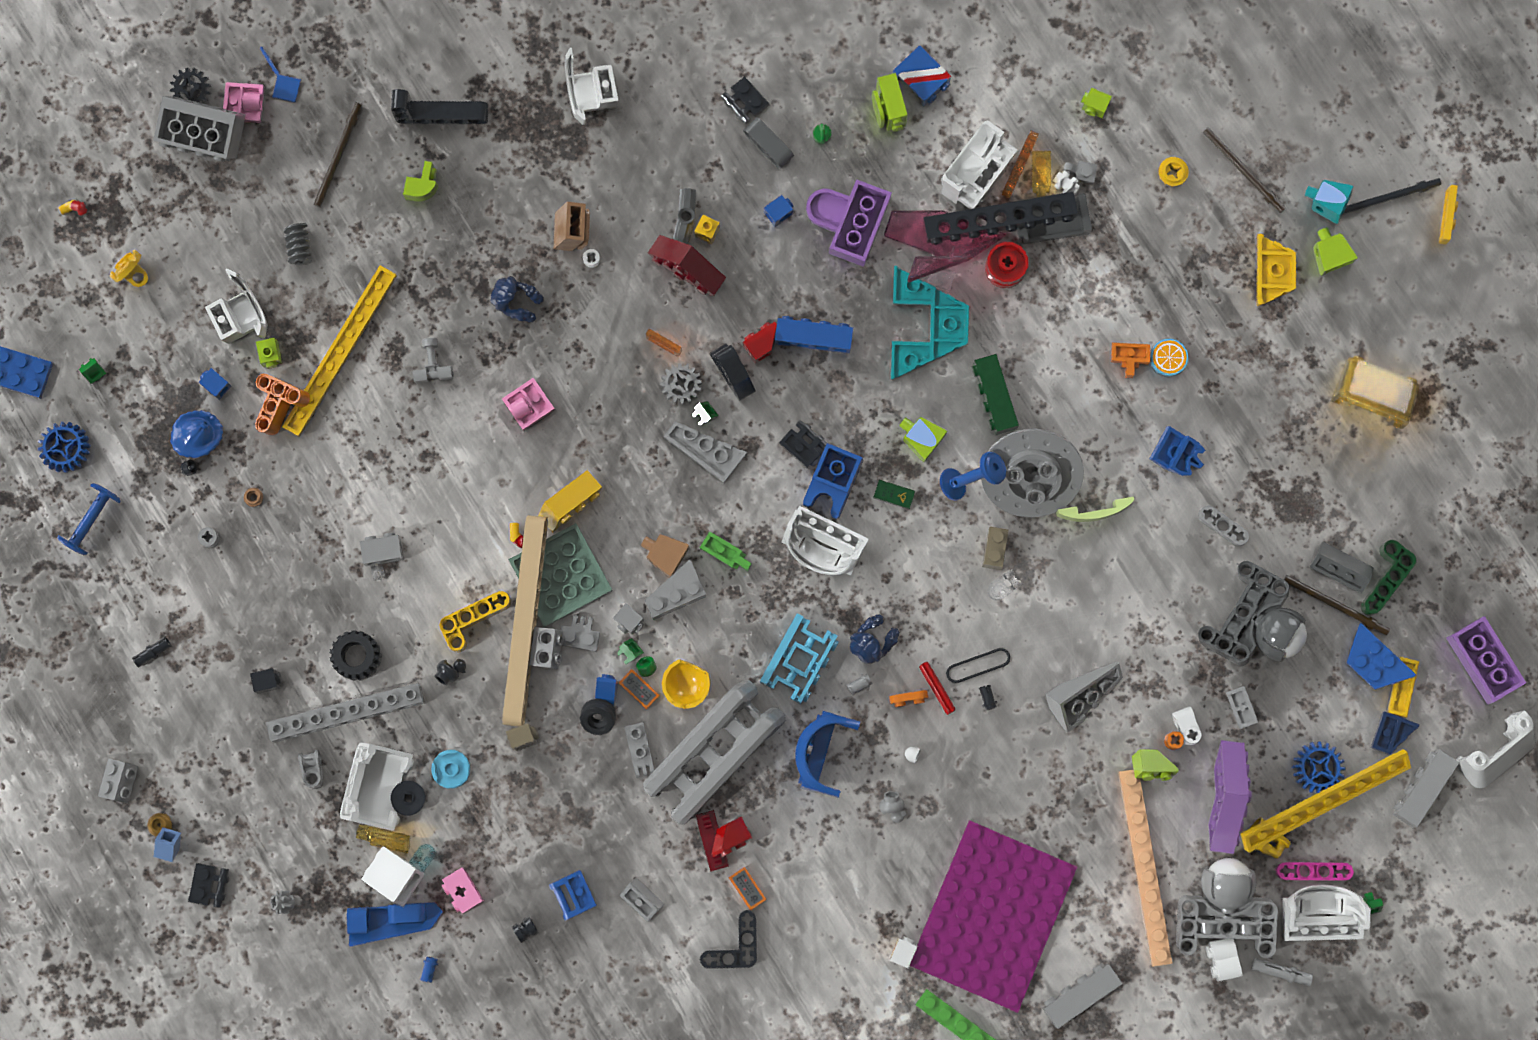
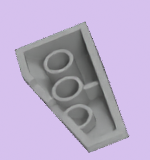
M1115 662L1059 684L1045 694L1049 709L1067 733L1081 724L1087 718L1085 716L1092 707L1095 709L1099 705L1097 701L1104 694H1109L1123 678L1120 664Z

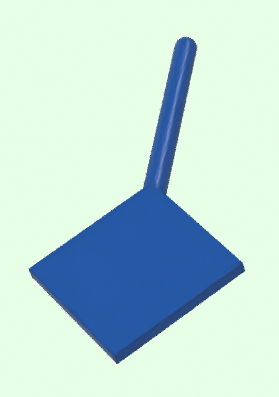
M260 47L261 52L277 76L272 97L296 103L301 79L280 75L265 49Z

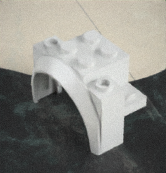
M988 120L983 122L942 176L943 188L941 194L955 204L960 201L969 209H974L980 201L983 202L1002 177L1006 166L1018 151L1003 140L1004 131Z

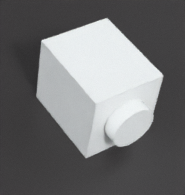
M903 937V939L898 938L889 960L908 968L917 946L913 945L914 940Z

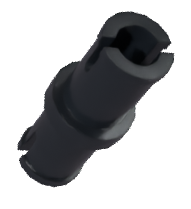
M164 636L153 645L146 646V649L136 656H133V662L139 668L152 658H158L160 653L172 647L168 638Z

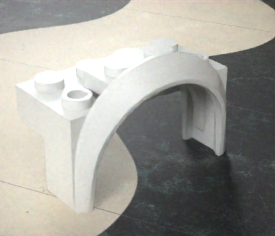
M799 506L787 525L782 543L786 544L798 562L810 570L826 575L848 574L851 576L869 539ZM805 538V540H804L802 546H801L800 549H799V545H800L802 539ZM811 538H814V539H816V540H818V541H820V542H822V543H824V544H826V545H828V546H831V547L835 548L836 550H832V549L826 548V547H824V546L818 544L817 542H815V541L812 540ZM840 554H841V558H840L838 564L835 566V564H836V562H837V560H838V558H839V556H840Z
M1315 885L1302 888L1289 898H1283L1282 936L1285 941L1364 939V929H1370V907L1363 900L1362 896L1348 889L1330 885ZM1341 898L1343 899V912H1342V913H1341ZM1313 914H1334V915H1336V916L1307 917V915H1313Z

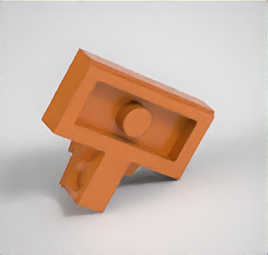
M1112 342L1111 363H1121V368H1125V378H1133L1135 368H1139V364L1149 365L1150 344Z

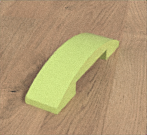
M1134 497L1114 500L1112 503L1113 508L1078 514L1076 506L1058 509L1056 515L1062 519L1076 522L1103 520L1122 512L1133 503Z

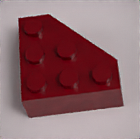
M659 235L648 251V254L653 258V263L667 268L674 273L675 277L692 284L703 295L710 294L714 296L727 278L693 246Z

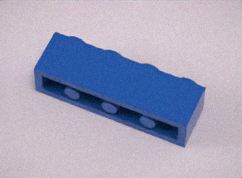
M782 316V318L777 320L775 344L850 354L853 327L845 323L831 325V322L828 321L814 323L810 319L803 318L799 321L793 320L789 316Z

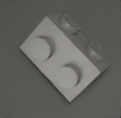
M108 758L98 797L128 803L138 766Z

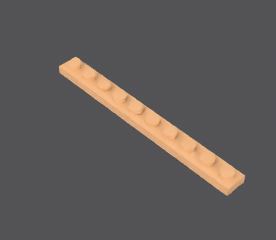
M1134 769L1121 771L1118 774L1152 967L1172 964L1140 778H1135Z

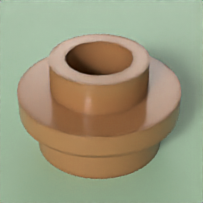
M250 488L244 494V501L250 507H257L263 501V493L257 488ZM254 494L257 495V499L255 501H251V496Z

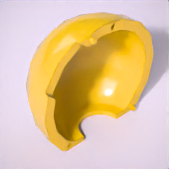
M680 659L676 660L668 666L663 674V693L667 700L675 707L683 709L696 707L709 694L711 686L709 673L693 663Z

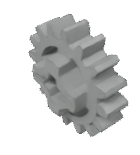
M679 363L677 368L672 364L671 371L665 370L667 376H661V379L665 381L660 383L661 387L665 388L662 390V393H668L667 400L673 398L674 404L678 400H680L681 405L684 404V400L691 403V397L697 398L695 392H701V388L698 385H701L702 381L697 380L700 374H694L696 369L693 367L690 370L689 364L682 367L681 363ZM680 372H685L688 375L680 374ZM673 375L674 380L672 383H670V385H668L669 379ZM678 378L682 383L684 382V389L678 385ZM694 382L693 389L689 392V385ZM675 392L681 393L682 396L676 395V394H674V393H675Z

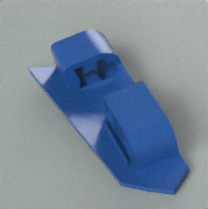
M435 902L408 903L404 907L392 904L380 907L347 908L349 946L430 930L443 911Z

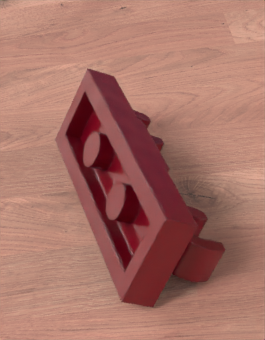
M710 810L696 814L710 872L729 867L726 856L722 857L719 854L713 857L712 855L716 832L719 828L715 811Z

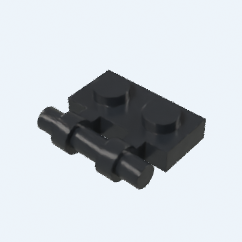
M745 76L730 88L734 93L733 96H729L727 92L721 95V98L725 101L724 104L728 108L730 107L736 113L735 116L745 124L751 120L747 115L749 112L756 117L769 106V102ZM740 100L745 107L741 109L736 102Z
M799 420L796 426L800 431L796 433L791 429L781 439L779 444L808 469L820 455L815 449L819 446L824 450L827 443L821 435L818 436L811 430L812 427L808 423L805 424ZM807 435L813 442L811 444L807 443L803 436Z
M196 863L188 902L209 906L210 898L215 899L213 907L221 908L222 900H225V886L229 881V877H227L229 869L221 868L220 875H215L217 867ZM214 881H218L216 893L212 892Z

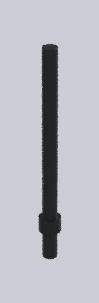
M1437 178L1427 182L1425 180L1420 181L1416 185L1347 205L1343 214L1416 192H1426L1430 188L1440 186L1442 184L1441 179Z

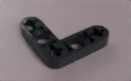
M745 910L739 915V950L705 951L700 956V963L703 967L749 968L755 965L757 961L756 916L752 911ZM745 913H749V916L753 917V921L749 922V927L753 926L754 931H741V927H746L745 921H742ZM745 933L752 934L754 938L753 942L749 945L744 944L742 941V936ZM742 946L746 948L754 946V951L750 950V956L754 957L750 964H746V961L742 960V957L746 956V950L742 951ZM716 953H721L720 966L716 965L717 961H712L711 965H707V962L703 961L707 954H711V957H717ZM727 953L734 956V962L731 965H726L723 962V956Z

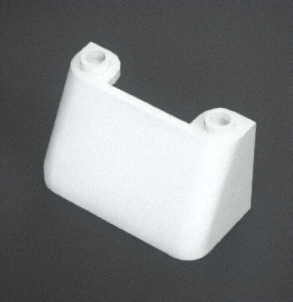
M1525 710L1513 713L1505 719L1508 727L1503 734L1509 742L1491 757H1488L1482 751H1475L1468 757L1460 756L1456 759L1459 762L1457 768L1475 788H1485L1533 749L1535 745L1533 720Z
M359 743L343 798L340 818L394 831L395 827L398 826L399 816H397V812L392 807L390 800L391 792L402 781L403 773H407L408 770L412 769L414 764L413 754L373 744Z

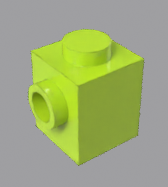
M1091 87L1089 93L1085 92L1081 103H1084L1082 110L1090 116L1096 115L1103 118L1112 96Z
M275 338L256 342L260 364L263 367L272 369L276 368L277 364H282L278 341Z

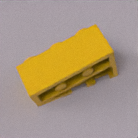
M586 470L546 500L538 516L548 518V528L553 533L570 520L574 514L581 512L587 503L598 499L602 486Z

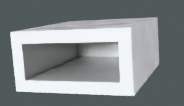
M383 846L376 854L370 867L366 869L361 880L392 902L404 907L425 873Z

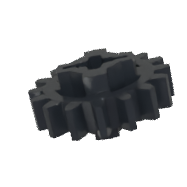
M186 67L185 72L178 70L179 76L173 75L176 80L175 82H170L174 88L169 91L175 93L174 97L184 99L181 96L182 93L190 101L202 103V100L208 101L205 96L206 94L211 95V92L207 91V88L212 86L206 83L209 78L203 77L204 72H198L196 68H193L191 71L190 68ZM193 76H196L201 83L195 82ZM190 85H193L194 88L191 89V92L188 91L187 88H189Z

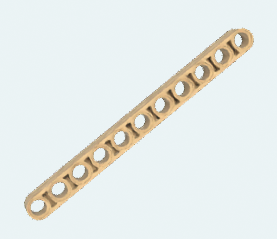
M527 515L525 521L502 718L503 725L519 727L525 723L531 675L529 663L533 631L537 624L548 529L547 517Z

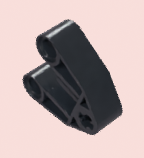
M725 343L710 352L711 358L739 401L756 392L744 365L732 345L728 346Z

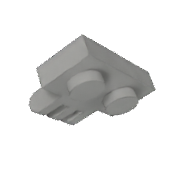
M574 614L572 626L562 625L561 627L564 636L562 646L597 652L600 632L591 631L593 618L589 617L588 624H584L585 616H581L580 623H577L578 615Z

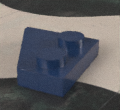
M1384 711L1382 712L1370 748L1390 755L1420 724Z

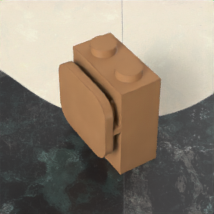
M566 202L555 212L554 249L573 251L576 247L578 250H582L587 246L589 241L590 211L585 209L586 204Z

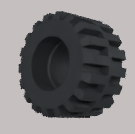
M351 630V632H344V635H339L337 637L338 640L332 643L333 649H330V662H332V666L337 673L347 679L354 681L364 680L365 677H371L370 674L377 671L376 667L380 666L381 662L379 659L381 658L379 645L371 636L362 631ZM359 644L365 648L366 658L359 666H349L346 663L345 654L351 646Z

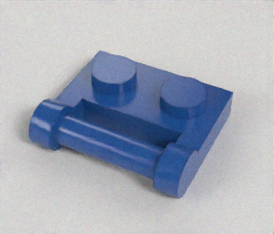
M581 870L549 884L564 913L562 916L565 921L597 906ZM564 884L576 907L573 911H571L560 886Z

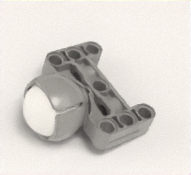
M1233 858L1220 859L1210 867L1204 868L1201 876V886L1205 896L1184 895L1178 901L1176 944L1182 954L1189 956L1195 953L1197 938L1255 939V948L1262 957L1270 958L1275 954L1277 906L1269 898L1253 897L1257 883L1255 872L1252 869L1247 868L1244 863ZM1192 902L1193 906L1191 909L1185 910L1183 908L1185 903ZM1270 904V911L1263 912V907ZM1185 922H1192V926L1189 929H1183ZM1225 923H1231V927L1228 930H1222V926ZM1270 924L1268 931H1262L1263 925ZM1191 941L1190 947L1182 948L1183 942ZM1269 943V948L1266 951H1262L1261 946Z

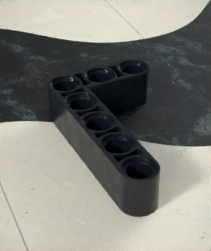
M395 89L391 91V111L396 122L400 124L488 123V103L483 101H412L407 90Z

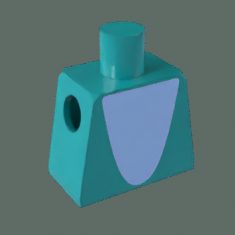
M1323 180L1319 189L1308 186L1305 196L1314 199L1312 204L1314 212L1338 224L1352 196L1353 186Z

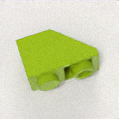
M1139 749L1132 756L1135 778H1143L1145 781L1152 779L1168 781L1179 772L1178 768L1158 750Z

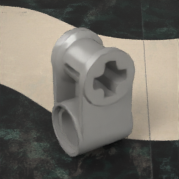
M319 750L310 754H299L298 758L304 784L312 789L320 788L324 778ZM312 775H317L318 777L315 784L309 783V778Z

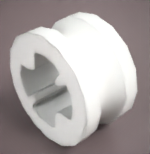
M594 249L585 251L583 254L584 264L590 268L598 266L600 263L599 253ZM590 254L592 256V254H594L596 261H591V263L588 262L587 256Z

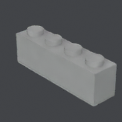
M1440 749L1434 752L1431 751L1425 759L1427 761L1424 768H1419L1415 774L1416 780L1413 784L1410 783L1404 791L1406 793L1403 800L1400 799L1394 806L1396 811L1393 815L1412 828L1418 827L1459 764L1458 761Z
M1100 963L1092 969L1094 972L1091 975L1087 976L1084 974L1076 980L1078 984L1073 987L1070 985L1060 991L1062 995L1056 999L1053 996L1044 1002L1046 1006L1042 1009L1055 1028L1058 1029L1122 985V982L1109 964L1103 965V963Z

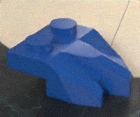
M1167 426L1149 459L1168 471L1181 476L1192 475L1191 466L1198 469L1204 466L1197 454H1203L1206 450L1195 439L1183 435L1171 426Z

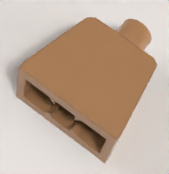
M662 534L658 536L656 541L646 536L641 544L643 548L650 551L646 557L647 560L669 578L676 572L690 548L688 544Z

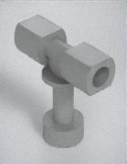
M437 338L423 339L422 345L424 349H427L428 365H425V369L413 371L414 382L416 384L429 382V379L439 378L440 381L453 379L451 366L440 367V364H436L434 348L438 347Z

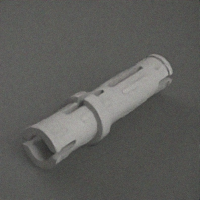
M1257 958L1254 959L1252 964L1253 971L1288 980L1290 983L1297 982L1309 987L1312 983L1313 974L1296 970L1295 967L1288 968Z

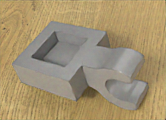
M1078 161L1076 166L1072 163H1065L1063 171L1075 175L1079 182L1094 183L1097 164Z

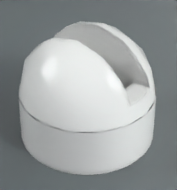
M909 747L905 751V757L908 761L916 763L921 749Z

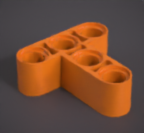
M265 373L260 374L256 379V386L259 390L268 394L256 419L255 427L259 432L268 435L277 434L290 405L298 407L307 406L310 402L309 393L277 377Z

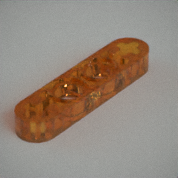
M1030 130L1001 195L1009 199L1011 198L1039 133Z

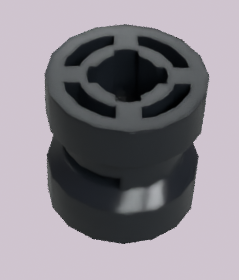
M529 916L523 919L522 923L512 926L515 935L521 943L526 941L530 935L538 934V930Z

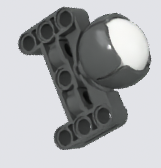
M1250 561L1241 562L1237 568L1238 577L1247 583L1248 586L1222 629L1218 631L1210 626L1201 627L1198 632L1199 642L1204 647L1239 666L1248 664L1257 647L1268 658L1278 662L1284 661V658L1295 656L1303 649L1306 643V620L1295 610L1281 608L1289 596L1288 583ZM1244 568L1252 570L1249 575L1241 573ZM1266 577L1269 581L1266 584H1260L1258 580ZM1282 586L1286 589V591L1282 594H1279L1275 591V589L1277 587ZM1245 609L1249 611V614L1246 617H1241L1239 615V612L1241 610ZM1246 629V631L1244 632L1243 636L1241 637V639H1240V641H1239L1240 636L1242 635L1243 631ZM1204 633H1211L1213 635L1210 640L1202 638ZM1222 642H1227L1230 646L1228 649L1222 650L1219 648V645ZM1242 651L1247 655L1244 659H1238L1236 654Z

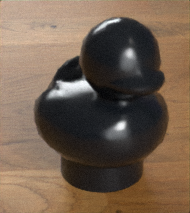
M457 659L452 666L447 663V660L440 661L437 665L435 678L443 685L458 680L459 672L466 673V662L463 659Z

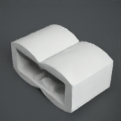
M1225 938L1208 942L1206 953L1208 958H1212L1213 966H1211L1213 978H1216L1217 981L1243 976L1234 939Z

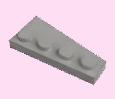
M676 421L663 436L723 483H725L747 455L746 451L732 447V445L718 441L711 436L704 435Z

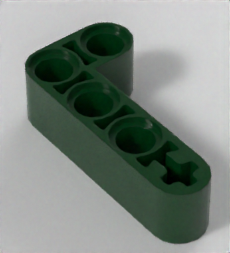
M1389 540L1380 547V555L1391 565L1361 603V611L1367 616L1378 613L1384 607L1416 564V556L1396 540ZM1387 545H1390V546L1393 547V549H1394V553H1393V554H1390V553L1387 552V550H1386ZM1402 557L1409 559V566H1405L1402 563ZM1391 572H1395L1398 575L1397 581L1391 579ZM1380 587H1384L1386 589V596H1383L1379 593ZM1375 599L1378 600V601L1375 602V604L1373 605V608H1374V609L1370 610V609H1369V607H1370L1369 604L1372 603L1373 601H1375Z

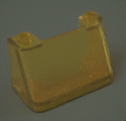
M1353 356L1345 362L1331 402L1340 404L1342 401L1346 402L1348 406L1355 405L1387 418L1386 421L1388 422L1393 420V426L1402 430L1410 422L1420 385L1412 377H1402L1367 363L1362 357Z

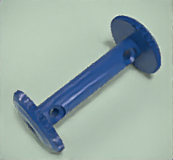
M989 451L980 458L979 468L964 474H960L954 468H947L940 475L941 490L947 498L957 501L964 497L966 485L985 478V480L994 485L1000 484L1006 477L1005 463L997 453Z
M96 483L90 486L99 491V494L69 541L59 535L57 537L58 541L82 555H87L88 552L81 549L79 545L109 498L117 503L121 502L116 494Z

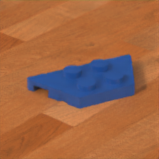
M1362 623L1359 624L1347 664L1374 690L1409 678L1412 679L1416 676L1407 665Z

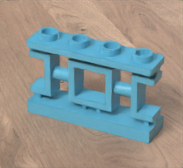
M797 613L764 672L760 683L773 690L777 682L795 690L790 699L801 705L802 701L807 702L811 694L808 691L812 684L816 685L821 676L818 674L820 668L825 669L830 659L827 655L830 650L834 652L839 641L836 640L838 635L828 630L824 638L806 630L810 620ZM803 624L801 633L808 636L805 645L803 646L795 641L792 648H790L789 645L799 626ZM827 639H830L831 641L819 663L816 662L819 654L811 650L814 642L818 641L825 645ZM796 648L813 656L805 672L788 664ZM783 657L785 660L782 666L789 669L790 672L786 679L776 675L772 682L770 679ZM809 672L812 673L801 696H798L800 688L792 684L796 675L798 674L806 679Z

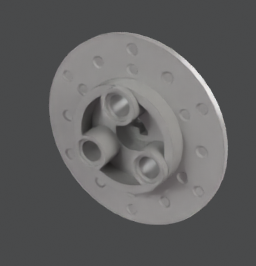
M1023 429L1002 437L988 450V452L997 453L1003 459L1006 466V477L1003 482L997 485L989 483L985 478H982L984 491L997 507L1010 514L1021 517H1041L1055 513L1058 509L1067 506L1076 497L1081 488L1084 477L1081 456L1070 441L1057 433L1044 429Z

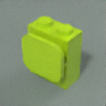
M893 73L878 77L876 90L872 91V104L879 128H884V123H886L888 131H900L903 127H906L908 114L897 75Z

